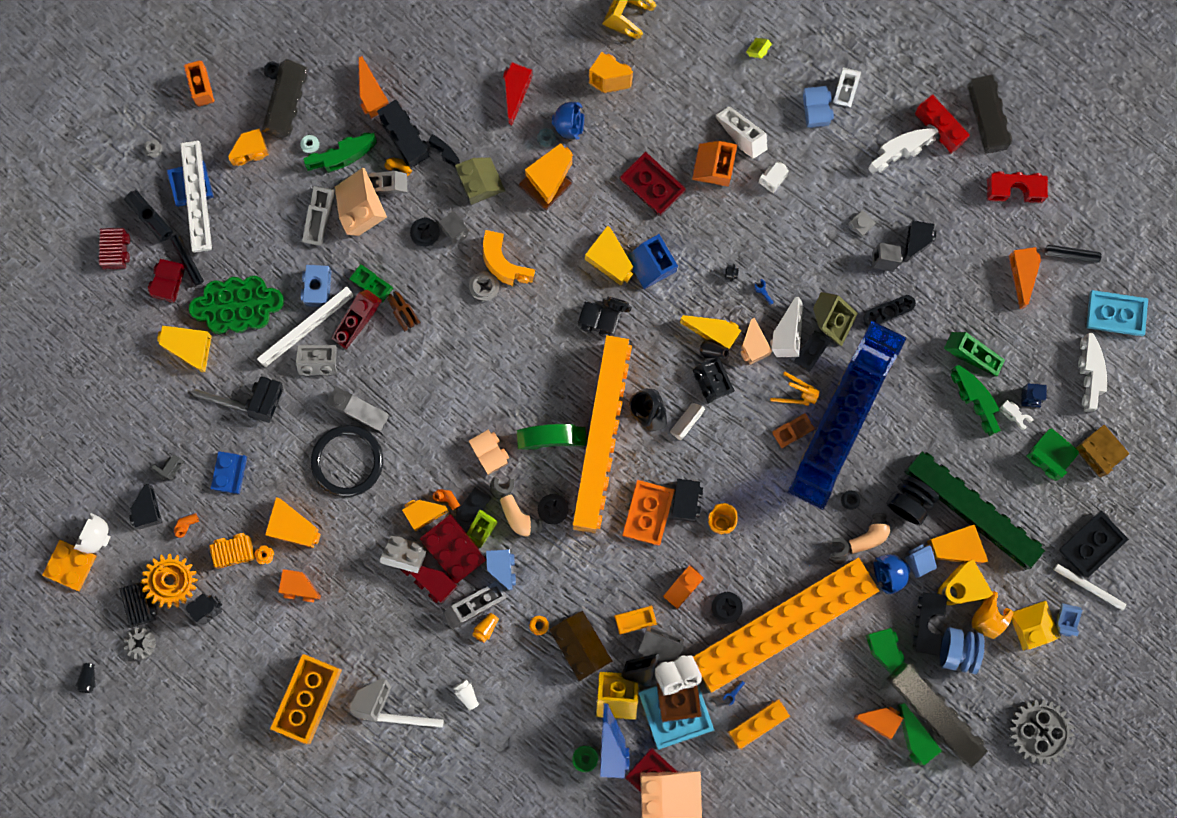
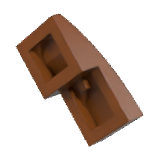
M804 413L772 431L780 447L784 448L816 429L807 414Z

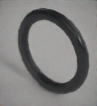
M342 425L324 433L316 442L311 454V470L316 482L328 493L339 497H353L366 492L377 482L383 468V453L377 439L367 430L353 425ZM341 435L360 437L370 446L374 456V465L369 477L354 487L343 488L330 483L321 470L320 457L325 445L330 440Z

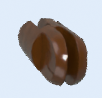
M394 291L393 295L388 294L387 300L394 311L393 315L404 332L408 330V327L410 329L413 328L414 323L416 325L421 323L409 303L404 301L398 291Z

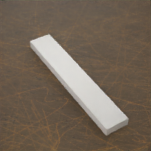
M200 141L180 143L192 252L212 250L201 143Z
M345 287L258 357L259 362L264 367L270 365L353 298L350 289Z

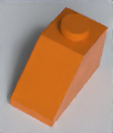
M689 565L663 597L678 609L704 577Z
M892 707L888 709L880 708L854 716L856 720L887 739L893 738L903 720L899 716L900 712Z

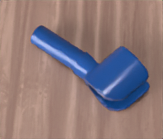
M760 279L763 287L759 288L755 283L754 289L765 297L769 305H772L774 302L765 290L766 283Z
M741 680L734 690L724 694L723 700L726 696H732L733 700L729 703V705H732L735 702L736 694L745 682Z

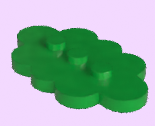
M258 276L247 277L244 281L239 277H230L225 283L217 280L209 282L204 288L203 296L194 298L190 302L188 310L194 320L206 322L207 327L213 333L222 334L229 329L235 333H242L248 327L253 329L264 328L269 322L270 313H275L282 309L284 297L278 289L267 288L264 280Z

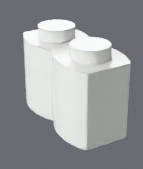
M680 656L674 662H663L655 668V676L664 695L673 694L681 689L690 688L701 683V673L693 656Z

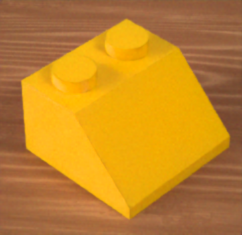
M599 671L596 717H603L604 703H608L614 718L636 720L638 683L623 679L621 677L622 673Z

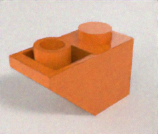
M282 570L278 593L284 594L283 598L295 600V596L303 597L302 601L314 603L315 599L320 600V594L305 573Z

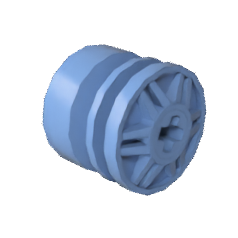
M948 627L942 640L941 668L956 670L960 663L961 672L969 671L971 674H977L984 656L983 634L975 633L974 635L973 632L968 631L964 638L962 630Z

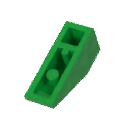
M951 332L944 347L945 350L955 357L993 376H998L1005 359L967 332Z
M899 703L898 709L900 717L903 718L901 723L906 746L910 752L909 757L916 765L919 763V765L924 766L942 750L905 703Z

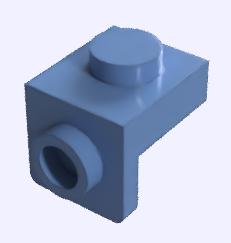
M1061 604L1055 625L1062 635L1069 637L1072 635L1078 636L1079 631L1077 627L1083 611L1082 608Z

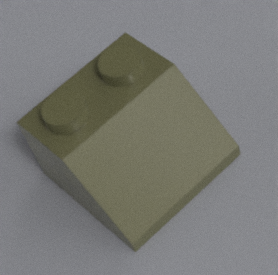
M491 157L471 158L455 165L457 175L471 205L505 191Z

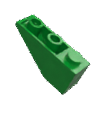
M892 628L865 635L873 657L903 687L909 686L910 675L908 670H904L903 667L904 656L901 650L898 651L896 632H892Z

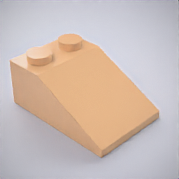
M361 168L335 186L339 219L347 235L360 236L387 218L365 168Z

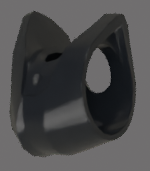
M642 389L630 398L629 411L631 415L645 426L648 431H658L667 425L666 408L657 390Z

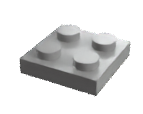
M391 535L381 555L380 563L418 573L428 549L421 542H414Z

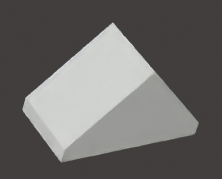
M843 67L838 79L833 103L851 107L861 76L860 71Z

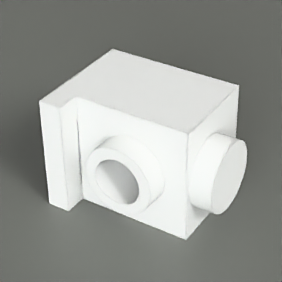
M776 162L773 167L770 165L765 173L762 174L759 183L774 193L787 177L789 170L782 162Z

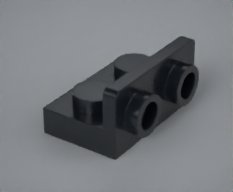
M720 358L703 362L693 369L694 377L708 404L735 392Z

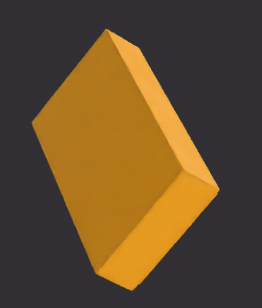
M652 606L614 616L619 635L647 628V626L657 625Z

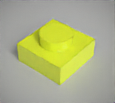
M755 38L746 53L749 57L763 58L772 44L768 39Z

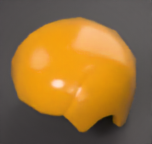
M727 503L715 505L708 516V524L711 530L721 535L731 533L738 522L737 511L732 505Z

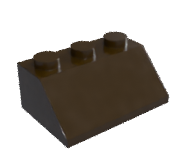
M583 611L549 629L579 682L613 662Z

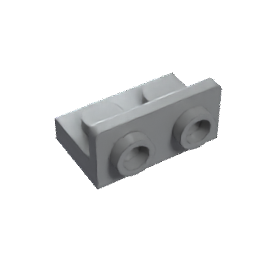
M298 345L296 358L298 374L305 376L336 375V345Z

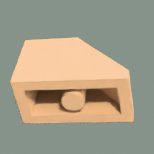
M755 318L751 319L741 347L742 351H740L744 361H748L750 365L769 356L772 352Z

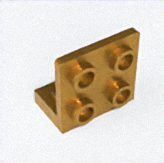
M1106 425L1101 426L1075 447L1100 478L1108 475L1114 466L1129 455V452Z

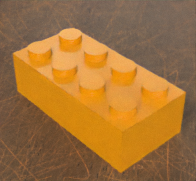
M302 654L270 729L302 743L311 744L342 669L309 655Z

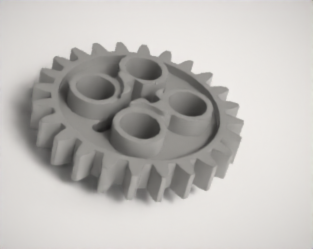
M1041 699L1040 703L1037 700H1032V705L1029 702H1025L1026 708L1019 706L1020 713L1013 712L1016 720H1009L1014 724V727L1008 728V730L1013 731V734L1008 737L1015 739L1011 746H1018L1016 753L1023 752V759L1029 757L1030 763H1034L1036 760L1039 765H1042L1043 760L1048 765L1050 764V759L1053 762H1058L1057 756L1064 758L1065 756L1062 751H1070L1066 745L1073 744L1069 737L1075 736V734L1069 733V730L1074 728V726L1067 724L1071 720V718H1064L1067 712H1059L1060 705L1053 707V701H1049L1046 705L1044 699ZM1041 712L1044 713L1046 717L1043 723H1041L1038 720V716ZM1029 718H1032L1034 724L1029 721ZM1026 725L1031 728V733L1028 736L1023 731ZM1038 728L1044 729L1042 731L1044 736L1039 735L1040 730ZM1054 728H1056L1059 732V735L1056 739H1054L1052 736V730ZM1047 739H1049L1053 743V746L1050 745ZM1039 741H1042L1044 744V749L1041 752L1037 749Z

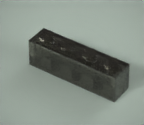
M285 59L280 63L261 132L279 139H283L291 134L293 130L292 120L298 112V108H296L297 102L300 101L303 91H301L302 84L307 79L306 66L289 59Z
M993 74L972 78L967 84L984 153L988 154L1007 150L1012 143V135L1007 130V117L1003 115V102L997 92L998 83L994 80Z

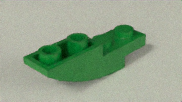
M366 132L359 137H346L338 142L340 149L332 148L326 150L325 153L309 154L303 158L304 164L308 171L325 167L327 173L342 169L359 160L376 145L375 133Z
M960 365L955 366L951 370V378L960 389V398L962 401H965L966 405L974 402V411L978 416L980 415L982 428L985 433H988L989 437L997 434L1001 430L994 414L1000 411L994 398L973 374Z

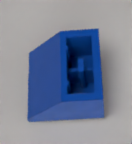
M660 234L643 242L627 255L633 266V272L643 289L677 272L678 265Z

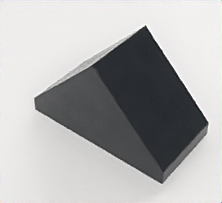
M656 653L626 661L621 677L650 687L659 655Z

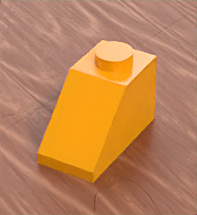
M411 500L404 505L405 508L402 510L415 531L420 530L449 512L446 506L422 500Z

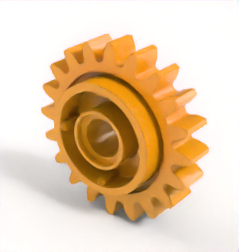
M168 554L167 559L160 555V562L153 559L152 564L154 566L147 564L146 568L148 571H143L142 574L146 578L142 579L141 583L147 585L142 589L143 592L149 591L146 598H154L152 604L160 601V608L166 603L167 608L170 609L172 603H174L178 608L179 601L185 604L187 602L186 597L191 598L193 596L190 591H195L196 587L192 584L197 583L198 579L192 578L196 571H189L192 564L186 566V558L180 562L179 555L175 559H172L171 554ZM167 577H171L174 579L175 583L173 585H167L164 582V579Z

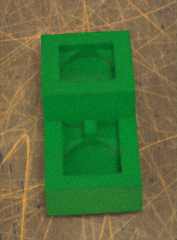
M361 264L350 277V280L362 290L368 289L383 300L381 303L385 301L388 294L393 290L390 284L377 277L374 272Z

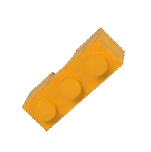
M776 699L751 718L729 730L728 734L737 748L742 749L790 717L781 701Z

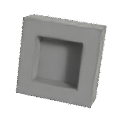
M862 210L848 225L863 237L876 222Z

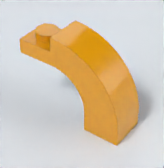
M485 230L482 253L485 265L490 273L496 276L499 281L513 286L514 279L521 283H533L535 269L513 265L504 258L501 249L504 234Z

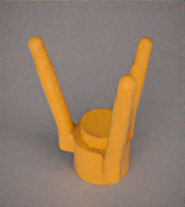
M784 372L783 374L786 377L802 385L799 386L792 382L788 383L789 386L802 391L801 398L803 400L770 398V401L809 406L810 403L815 404L817 402L820 390Z

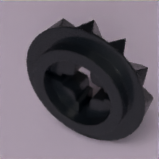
M420 218L412 224L410 236L417 246H433L439 239L440 228L433 219ZM429 227L428 232L431 236L425 235L422 238L420 230L425 231Z
M607 296V298L602 300L604 306L627 313L632 309L629 302Z
M548 494L538 504L539 517L547 524H559L568 515V504L558 494ZM557 502L556 509L559 510L561 513L554 512L553 515L549 517L550 510L545 506L552 507L553 504Z
M722 592L714 598L711 609L714 617L720 622L732 623L741 616L743 604L736 594ZM726 599L730 606H735V608L729 610L728 616L724 609H719V607L725 605Z

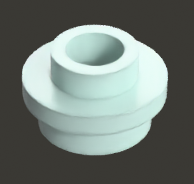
M307 135L302 138L300 146L305 153L312 154L318 150L319 141L315 136ZM312 141L313 144L311 146H307V142Z

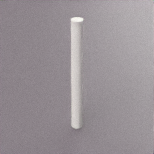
M1058 563L1054 567V571L1122 611L1125 609L1126 604L1082 577Z
M380 713L377 720L432 727H443L444 719Z

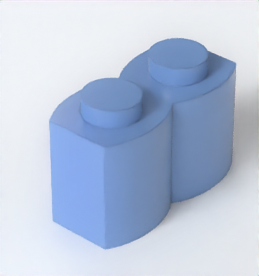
M827 86L804 88L803 90L807 128L829 126L831 120L834 119L833 109L829 107L831 92L827 91Z

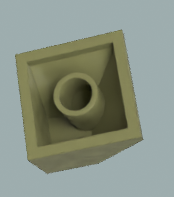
M821 292L813 307L818 326L834 342L842 346L858 313L839 295Z

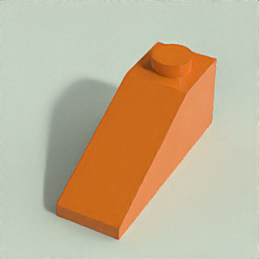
M360 56L359 84L362 101L360 107L364 114L368 113L372 119L378 115L377 110L389 104V101L365 60Z
M1036 247L1014 250L1009 255L1020 309H1024L1029 304L1041 263V257L1037 253Z

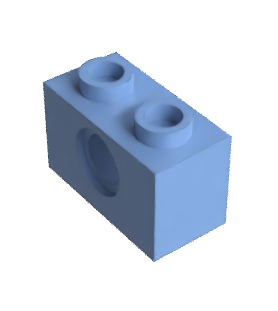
M306 265V271L302 272V281L305 282L304 289H301V300H303L306 306L322 307L330 300L332 271L329 266ZM314 283H320V287L318 289H311V286Z

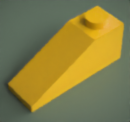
M683 315L680 319L682 325L707 341L711 340L723 347L729 348V350L741 332L739 326L732 321L727 322L726 320Z

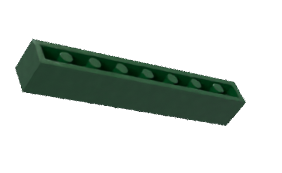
M920 452L904 472L927 484L938 494V500L969 525H975L979 533L1025 570L1031 569L1045 552L1042 544L1036 539L1029 538L1023 528L1014 526L1008 516L999 514L993 504L983 501L977 491L968 489L962 479L953 477L947 467L942 464L939 465L934 461L935 459L927 452Z

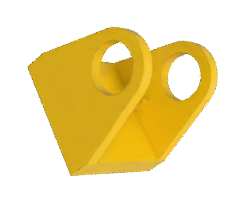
M613 0L602 24L629 37L640 39L643 32L621 14L627 2L649 11L655 9L656 3L653 0H643L650 5H646L640 0Z
M974 560L959 565L940 585L937 594L942 595V591L945 588V594L950 600L947 601V605L978 601L994 595ZM951 587L957 592L956 598L952 597L950 593Z

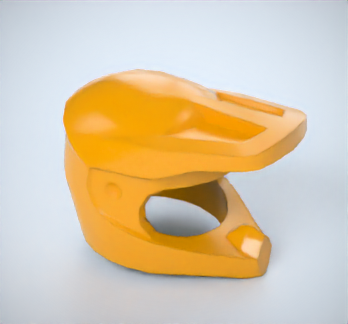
M992 591L994 595L984 599L982 605L974 613L971 625L978 633L995 639L1010 624L1013 611L1005 608L1004 614L1001 615L997 607L998 593Z

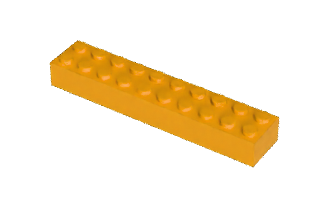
M606 335L573 521V530L596 533V529L601 528L603 515H599V511L604 510L606 496H602V494L608 488L609 477H606V472H610L613 459L609 458V454L614 453L616 439H612L613 434L617 435L619 420L615 419L621 413L622 401H619V397L623 398L625 382H622V379L627 378L629 364L625 362L626 360L630 361L632 345H628L629 339Z
M856 558L693 656L701 673V679L710 693L714 692L878 593V587L860 558Z

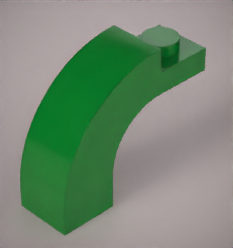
M551 424L517 430L518 449L535 450L550 446L584 447L587 446L586 427L576 426V424Z

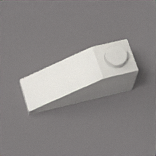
M729 106L716 115V119L738 147L754 159L767 150L766 133Z
M799 297L794 298L773 332L770 348L776 357H799L803 303Z

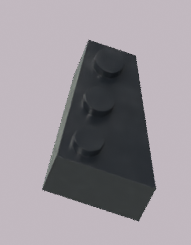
M397 99L377 110L382 126L410 168L429 158L428 150L430 148L425 140L422 141L420 139L418 129L415 125L412 126L408 114L401 108Z

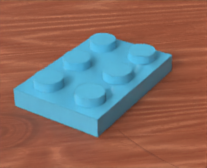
M1092 290L1089 294L1086 328L1143 337L1146 331L1148 298Z

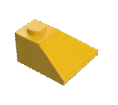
M1047 601L1013 612L1012 623L1023 650H1029L1060 638Z

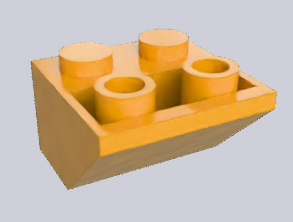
M601 52L589 69V84L603 93L628 89L632 86V69L627 64L617 62L615 57L610 54Z

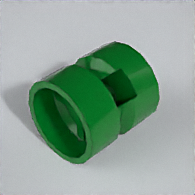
M583 745L574 751L572 761L577 770L590 772L598 764V755L594 748Z

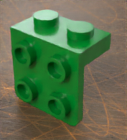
M1048 429L1026 456L1030 459L1031 463L1040 467L1049 478L1057 481L1067 473L1065 470L1079 455V451L1054 429Z

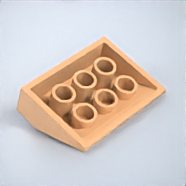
M700 771L640 773L642 818H702Z

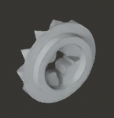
M479 272L470 280V293L475 299L482 302L491 301L492 298L497 296L499 281L492 273ZM479 283L483 285L488 283L489 290L484 289L480 292L481 286L479 285Z
M135 628L128 632L124 639L123 648L131 658L137 660L145 659L155 649V637L145 628ZM134 638L137 640L143 639V648H135L136 642Z

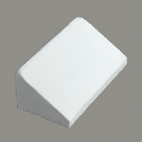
M692 403L670 430V433L677 439L682 440L703 414L705 407Z

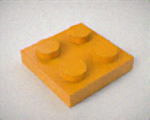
M59 540L42 576L80 591L97 555L74 549V545Z

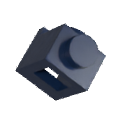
M1028 383L1023 386L1021 406L1041 408V403L1047 399V385Z

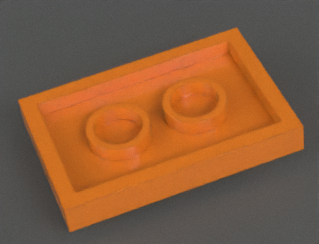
M637 480L622 536L660 546L675 490Z

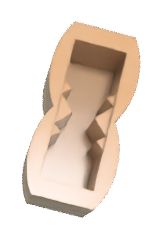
M489 429L469 440V444L487 475L508 464L507 459H509L505 449L500 450L497 445L500 442L495 432L491 433Z

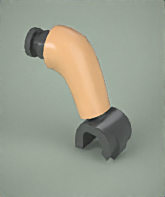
M493 477L490 482L491 494L496 499H500L511 529L515 533L526 537L530 533H535V531L541 533L542 520L538 519L535 521V519H530L529 515L523 514L513 495H510L514 488V479H509L507 489H502L498 484L499 479Z
M874 513L872 515L874 520L872 525L869 526V530L865 534L849 540V543L841 538H832V546L841 547L843 551L840 553L833 552L829 560L835 564H842L848 559L850 552L855 554L866 551L885 542L890 534V526L887 525L885 520L887 515L884 513Z

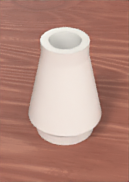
M467 679L453 687L455 690L454 694L469 711L479 705L472 684Z

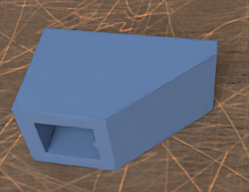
M922 544L908 551L910 555L905 557L915 578L937 568L930 545L924 548Z
M510 549L486 551L487 571L508 590H513L512 585H516V575L512 574L511 566H515L514 554H510Z

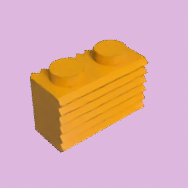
M244 533L233 535V539L230 540L225 538L214 540V544L209 545L213 566L216 569L255 560L251 537L245 536Z

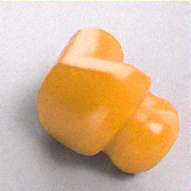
M390 157L384 163V167L388 171L397 168L402 173H406L407 176L412 173L411 168L402 159Z

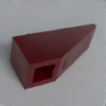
M368 289L359 292L331 339L344 349H347L373 317L383 300Z
M423 566L420 567L418 573L400 569L407 577L411 574L416 579L414 583L421 590L425 587L430 592L427 596L435 603L440 601L443 604L458 588L444 572Z

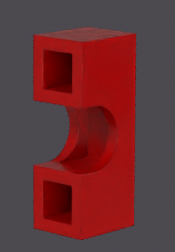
M933 94L922 102L914 113L926 127L931 124L938 130L940 134L939 141L951 154L962 146L970 136Z
M1002 171L993 172L987 179V201H1006L1010 197V189L1019 188L1024 194V202L1043 203L1048 198V176H1043L1041 173L1023 175L1021 172H1014L1012 174H1004Z

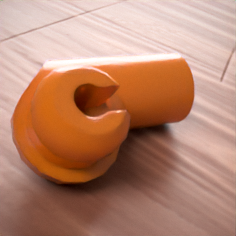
M438 489L432 495L435 501L447 502L452 511L460 507L456 497L450 490Z
M196 513L182 517L177 521L174 528V534L177 538H183L189 526L199 522Z

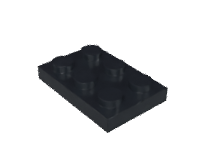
M1099 511L1059 551L1087 579L1129 539L1102 511Z

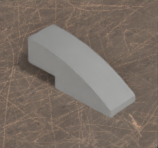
M319 186L313 187L302 242L318 246L322 245L335 190Z

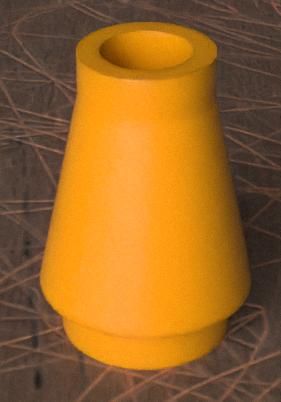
M489 613L473 628L472 635L480 642L485 643L486 640L490 639L499 619L494 614Z

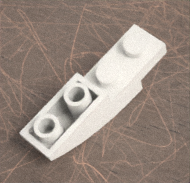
M936 128L916 130L890 140L881 146L878 151L880 157L871 163L868 168L872 174L877 171L881 173L888 167L890 161L893 160L895 162L902 155L906 159L911 155L913 157L921 152V147L925 144L929 146L936 140L935 136L938 130Z
M1088 333L1080 342L1082 356L1079 358L1078 367H1080V374H1087L1084 379L1086 393L1082 398L1084 412H1093L1098 406V396L1107 392V371L1100 345L1094 334Z

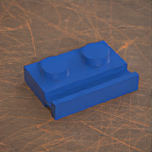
M218 451L211 490L240 494L247 456Z

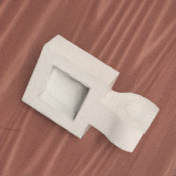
M1007 400L999 407L1000 412L1010 421H1014L1021 430L1027 428L1023 424V420H1027L1029 423L1033 421L1030 415H1021L1019 407L1013 402Z

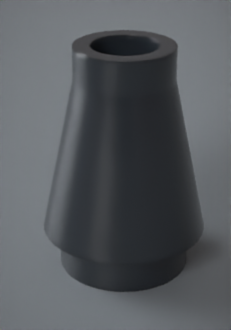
M708 340L702 342L700 354L706 359H727L729 348Z
M83 663L75 685L77 692L93 693V689L96 688L95 664Z

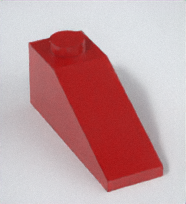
M511 62L510 67H506L503 78H505L509 125H513L533 78L532 69Z

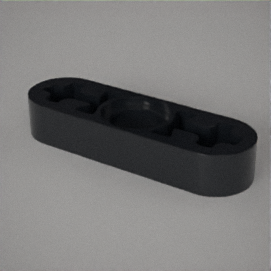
M904 295L868 310L863 316V323L869 328L882 325L910 313L915 308L916 301L910 295ZM904 300L911 303L909 309L906 306L898 309V306H901ZM886 307H892L894 309V315L887 316L884 312V309ZM878 310H880L881 316L876 318L875 323L872 320L868 321L870 314L874 317L879 314Z

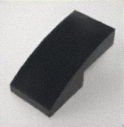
M432 134L429 138L430 147L442 152L441 156L444 162L454 167L459 164L460 160L451 147Z

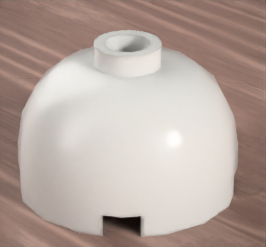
M91 513L74 549L84 553H95L102 546L106 547L111 536L107 535L109 528L104 519Z

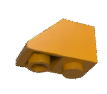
M256 129L240 135L228 156L233 166H241L251 160H262L265 156L269 155L261 130Z

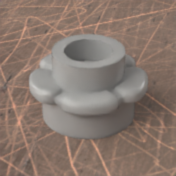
M151 140L144 144V153L147 156L155 158L161 154L162 145L159 144V141Z

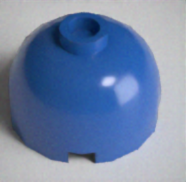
M580 102L564 103L558 107L555 115L552 116V125L555 126L557 133L561 137L580 139L578 134H582L584 128V113H580L579 108H583Z
M886 554L876 557L877 561L873 563L874 573L877 582L881 581L884 586L881 589L889 595L902 590L909 579V565L897 555Z

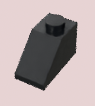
M911 221L908 226L904 261L908 262L928 248L932 241L935 242L937 231L934 230L935 224Z
M145 484L130 508L131 515H129L132 526L140 530L162 523L154 488L150 484Z

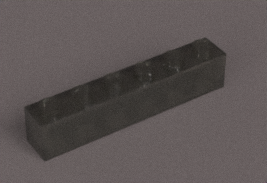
M902 662L886 678L887 681L960 761L972 768L988 752L984 747V741L979 736H974L970 732L972 728L965 721L961 722L958 719L959 714L952 707L948 708L944 703L946 701L945 698L931 689L933 685L926 678L922 679L918 675L920 671L913 664L909 665Z

